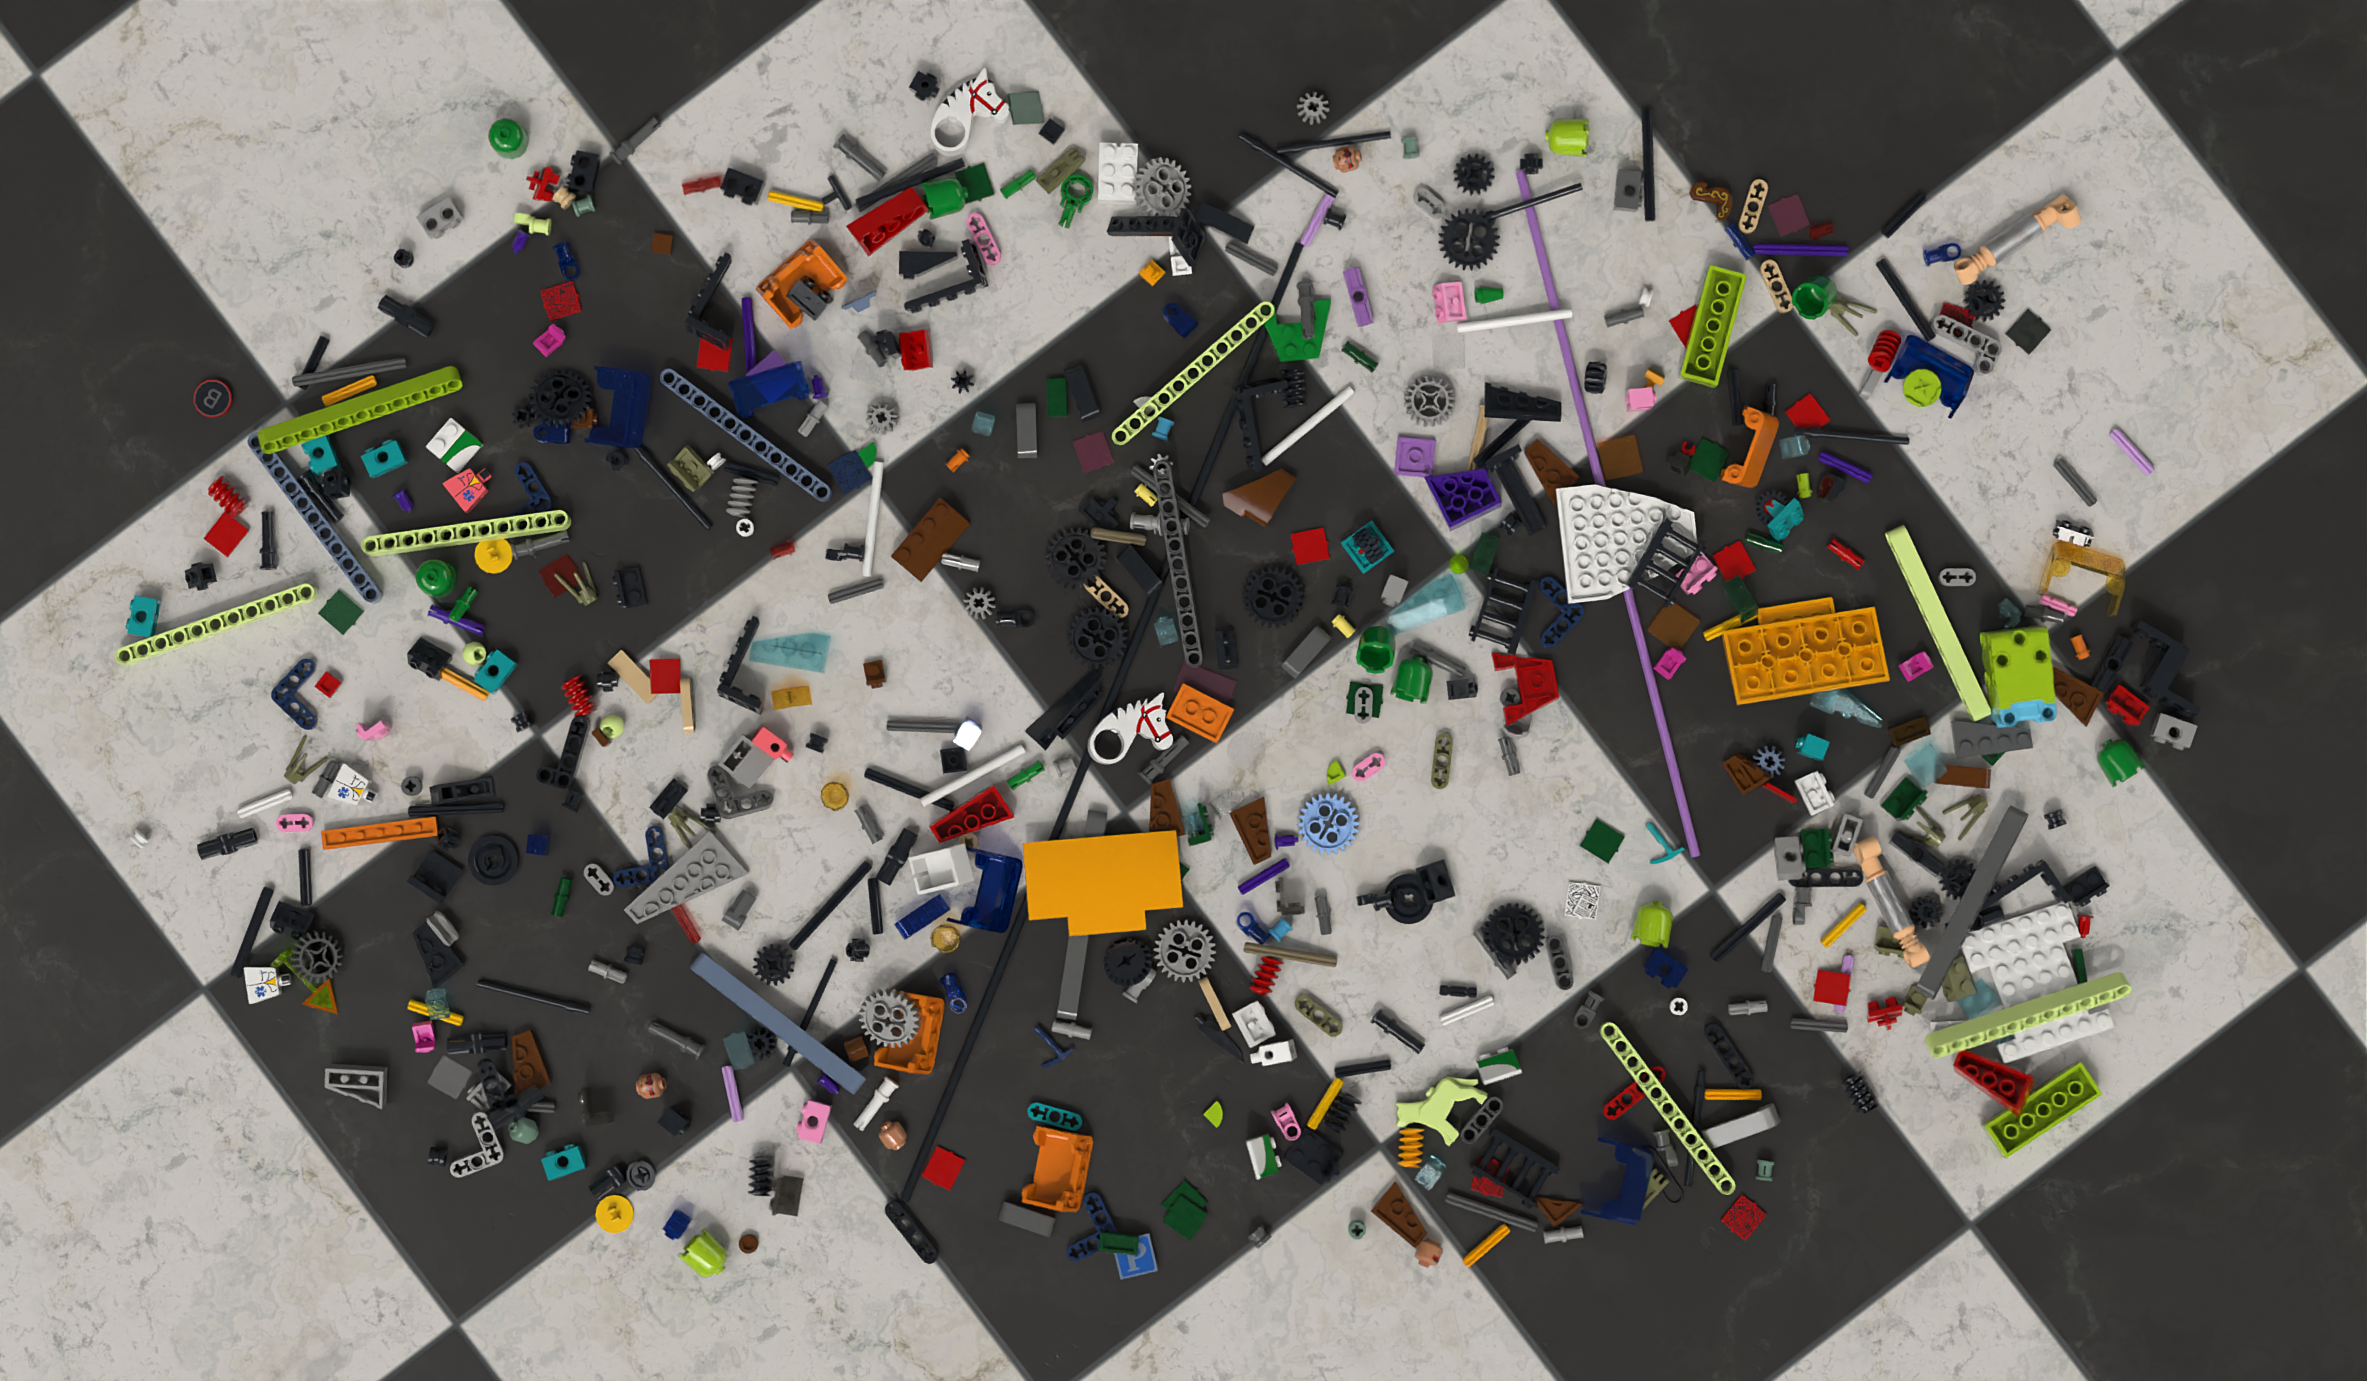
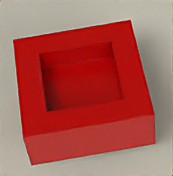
M326 671L314 687L328 698H332L343 683Z

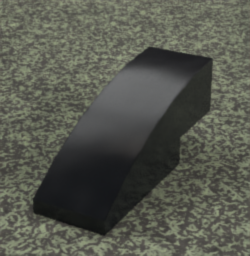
M1204 202L1201 203L1195 217L1199 224L1244 244H1248L1254 230V226Z

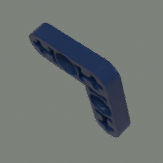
M518 463L515 467V475L531 501L506 517L515 516L517 513L520 516L526 508H530L533 514L537 513L536 509L531 505L533 503L535 506L540 505L541 499L548 500L549 502L547 503V508L542 506L537 509L540 511L539 513L550 511L553 501L535 471L528 463ZM522 466L524 468L528 467L529 470L526 472L529 477L534 476V478L529 479L526 483L523 482L527 480L525 475L519 474L521 471L520 467ZM532 482H537L539 485V489L535 493L529 491V484ZM523 521L522 524L520 523L519 529L526 526L527 521ZM502 524L503 528L507 531L506 525L508 524Z
M1544 577L1539 582V590L1563 612L1540 637L1542 646L1549 649L1556 646L1584 616V608L1579 602L1568 603V599L1565 604H1559L1556 601V596L1562 593L1567 597V591L1553 578ZM1544 581H1551V587L1554 590L1556 587L1560 589L1553 595V598L1549 595L1553 593L1550 589H1543L1545 586L1543 584ZM1578 607L1580 609V616L1575 615L1571 619L1574 623L1571 624L1564 615L1567 614L1569 617L1572 614L1571 608L1576 609ZM1561 620L1565 621L1568 625L1565 631H1559L1557 628V623ZM1551 628L1561 635L1559 638L1556 635L1552 639L1553 644H1545V635L1549 637L1553 633V631H1550Z
M311 659L299 661L271 692L272 700L305 730H312L317 726V717L294 694L316 671V664ZM310 663L311 671H304L302 675H304L305 678L303 679L300 674L296 673V671L298 670L299 672H302V670L304 669L303 664ZM291 676H296L299 679V683L295 687L289 684ZM283 684L292 690L291 692L286 690L283 694L285 698L277 700V691L282 692L285 689ZM292 703L299 705V711L296 714H292L289 710V706ZM304 710L306 711V713H304L303 715L306 718H312L311 726H305L304 724L306 721L302 717H300L299 720L297 719V717L300 716Z
M651 826L645 832L650 865L617 871L613 881L618 887L653 883L660 877L655 874L658 871V865L654 866L653 862L664 860L665 864H661V869L666 871L669 868L664 833L660 827ZM653 829L659 832L660 835L656 839L657 842L661 841L662 845L651 847L650 843H654V838L650 837L649 834L652 833ZM655 848H660L663 852L660 859H655L652 856ZM640 870L645 871L647 874L644 881H639L636 878V874ZM630 871H633L634 883H631L632 879L625 880V884L617 880L621 873L624 876H631Z
M1096 1192L1088 1193L1084 1198V1204L1098 1232L1068 1247L1066 1255L1073 1262L1080 1261L1099 1251L1100 1239L1097 1235L1101 1234V1231L1106 1232L1109 1230V1232L1118 1233L1100 1195ZM1089 1196L1097 1197L1096 1205L1097 1207L1101 1205L1103 1209L1097 1210L1092 1214L1091 1210H1094L1092 1204L1087 1203ZM1098 1213L1106 1215L1107 1220L1105 1223H1097L1095 1218ZM1089 1239H1095L1098 1242L1096 1249L1091 1250L1087 1247ZM1080 1243H1083L1084 1249L1088 1252L1087 1254H1084V1251L1079 1252L1078 1258L1070 1256L1072 1248L1076 1250L1082 1248L1079 1245Z

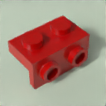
M928 330L900 332L899 346L901 347V364L903 369L906 371H917L933 368Z
M2120 684L2116 686L2104 702L2108 705L2107 709L2115 715L2117 713L2124 717L2122 720L2129 726H2138L2141 723L2140 720L2150 708Z

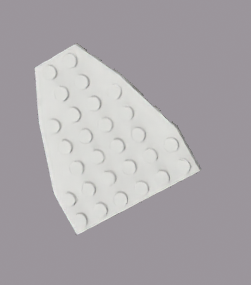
M1599 485L1555 489L1568 603L1609 599L1630 589L1625 584L1665 518L1673 522L1671 527H1673L1674 531L1697 544L1694 512L1654 497ZM1669 536L1668 538L1664 537L1661 542L1664 544L1663 547L1684 559L1694 552ZM1655 553L1651 559L1654 561V564L1666 571L1677 564L1660 553ZM1645 570L1642 574L1645 581L1658 576V574L1651 570Z

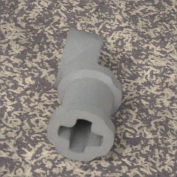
M1151 968L1143 981L1129 986L1122 995L1137 1003L1138 996L1143 989L1150 985L1157 972Z

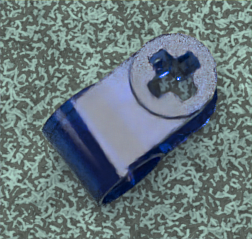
M1170 303L1165 306L1163 318L1179 335L1186 339L1198 326V323L1178 305ZM1168 309L1176 311L1175 317L1173 315L1168 316Z
M567 423V427L564 428L563 424H560L559 428L556 429L555 424H552L551 427H548V424H538L533 430V435L542 443L569 444L571 425ZM544 428L547 434L544 435V438H541L538 432H541Z

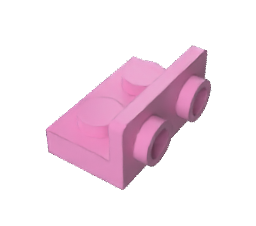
M1462 282L1441 283L1433 286L1432 297L1435 301V316L1438 324L1466 320Z
M1704 554L1701 557L1698 556L1680 587L1687 595L1691 592L1696 594L1702 588L1701 583L1705 580L1709 582L1717 575L1715 571L1718 568ZM1683 569L1679 571L1675 576L1679 578Z

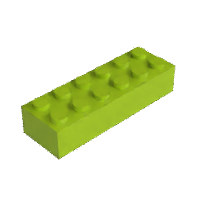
M1709 265L1707 268L1678 375L1679 379L1713 388L1718 385L1745 285L1746 274Z
M2076 1061L2032 1090L2020 1117L2005 1108L1981 1124L2000 1155L2003 1158H2008L2101 1096L2102 1092L2083 1064Z

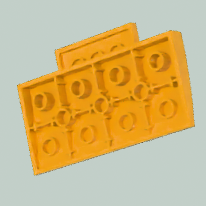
M1832 597L1756 609L1757 626L1722 632L1725 655L1737 705L1890 680L1875 607L1835 613Z
M1176 830L1022 843L1029 920L1068 917L1069 936L1146 930L1145 910L1183 907Z

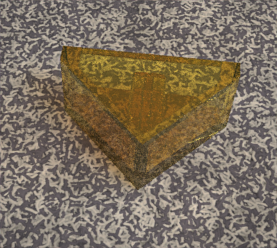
M809 686L791 687L771 692L774 711L812 705Z

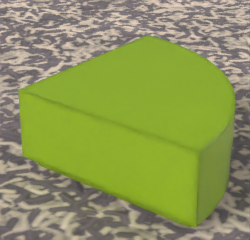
M1337 760L1328 768V785L1346 777Z
M1218 1101L1203 1114L1216 1128L1220 1125L1223 1115Z

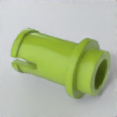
M1809 474L1796 475L1799 488L1797 495L1800 498L1811 497L1813 492L1810 490Z

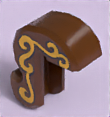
M1703 181L1694 183L1689 191L1692 200L1718 204L1715 223L1724 221L1732 210V196L1730 192L1721 186H1715L1707 190V183Z

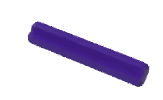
M1825 451L1820 453L1818 457L1820 462L1865 483L1871 481L1872 473Z
M1282 859L1239 885L1238 890L1244 895L1289 868L1290 864L1287 859Z

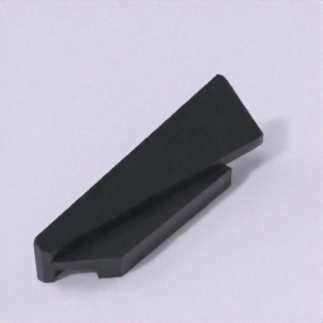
M1096 670L1091 671L1031 724L1025 732L1045 751L1056 736L1063 740L1101 699L1100 682L1104 680V677Z

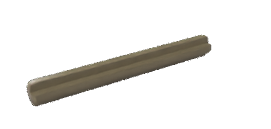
M1245 942L1244 944L1245 953L1328 967H1336L1337 958L1334 956Z

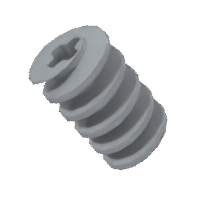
M742 477L733 479V482L738 486L731 487L736 493L729 495L734 501H728L732 508H727L726 512L733 516L749 519L744 514L751 512L746 506H752L748 499L754 498L750 491H756V488L751 485L758 483V481Z

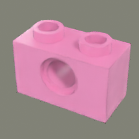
M1652 387L1629 389L1625 393L1627 412L1650 410L1654 403H1656V393L1652 392Z
M808 1100V1103H804L801 1114H804L803 1121L798 1122L796 1132L799 1133L798 1138L821 1144L832 1105L814 1100ZM810 1116L817 1117V1126L809 1125L808 1118Z

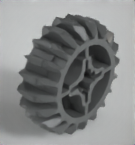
M314 931L312 936L310 933H306V939L300 936L301 944L294 942L297 950L291 949V952L295 953V956L290 957V960L295 961V963L291 964V967H298L294 973L297 975L301 973L300 979L304 980L307 977V982L311 983L314 978V982L319 983L321 978L323 982H326V975L329 978H333L331 971L336 973L339 971L335 966H341L342 963L337 961V958H342L343 955L337 954L341 947H335L338 941H331V935L325 938V932H321L319 935L317 931ZM313 942H322L314 950L307 948ZM326 947L330 951V961L325 958ZM303 953L307 956L306 968L302 962ZM310 953L319 954V959L322 961H313L315 958ZM319 964L326 967L317 973L310 972L312 968L315 969Z

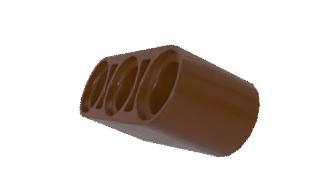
M1936 764L1935 784L1990 789L1991 769Z

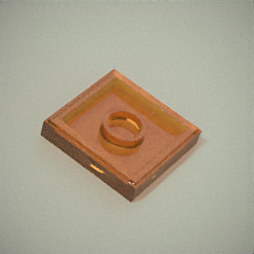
M1635 435L1597 443L1605 481L1643 473Z
M1674 603L1672 607L1662 608L1646 631L1670 648L1673 647L1681 650L1700 621Z

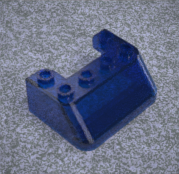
M594 366V370L597 372V384L602 389L614 390L610 427L593 428L590 431L589 439L585 438L584 442L588 445L616 449L639 448L644 441L651 378L644 372Z

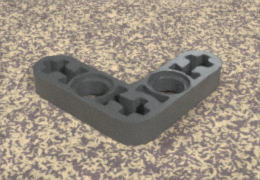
M713 766L708 770L707 781L722 818L732 819L767 810L772 806L773 795L766 790L734 798L724 770L718 766ZM713 773L719 775V784H717L716 778L712 777ZM718 789H724L726 790L727 795L721 797L717 794L716 791ZM761 797L768 799L767 803L761 801ZM726 801H727V807H728L729 809H731V812H730V813H728L727 810H724V809H725V803H724V802H726ZM748 801L751 803V807L745 809L741 806V802Z

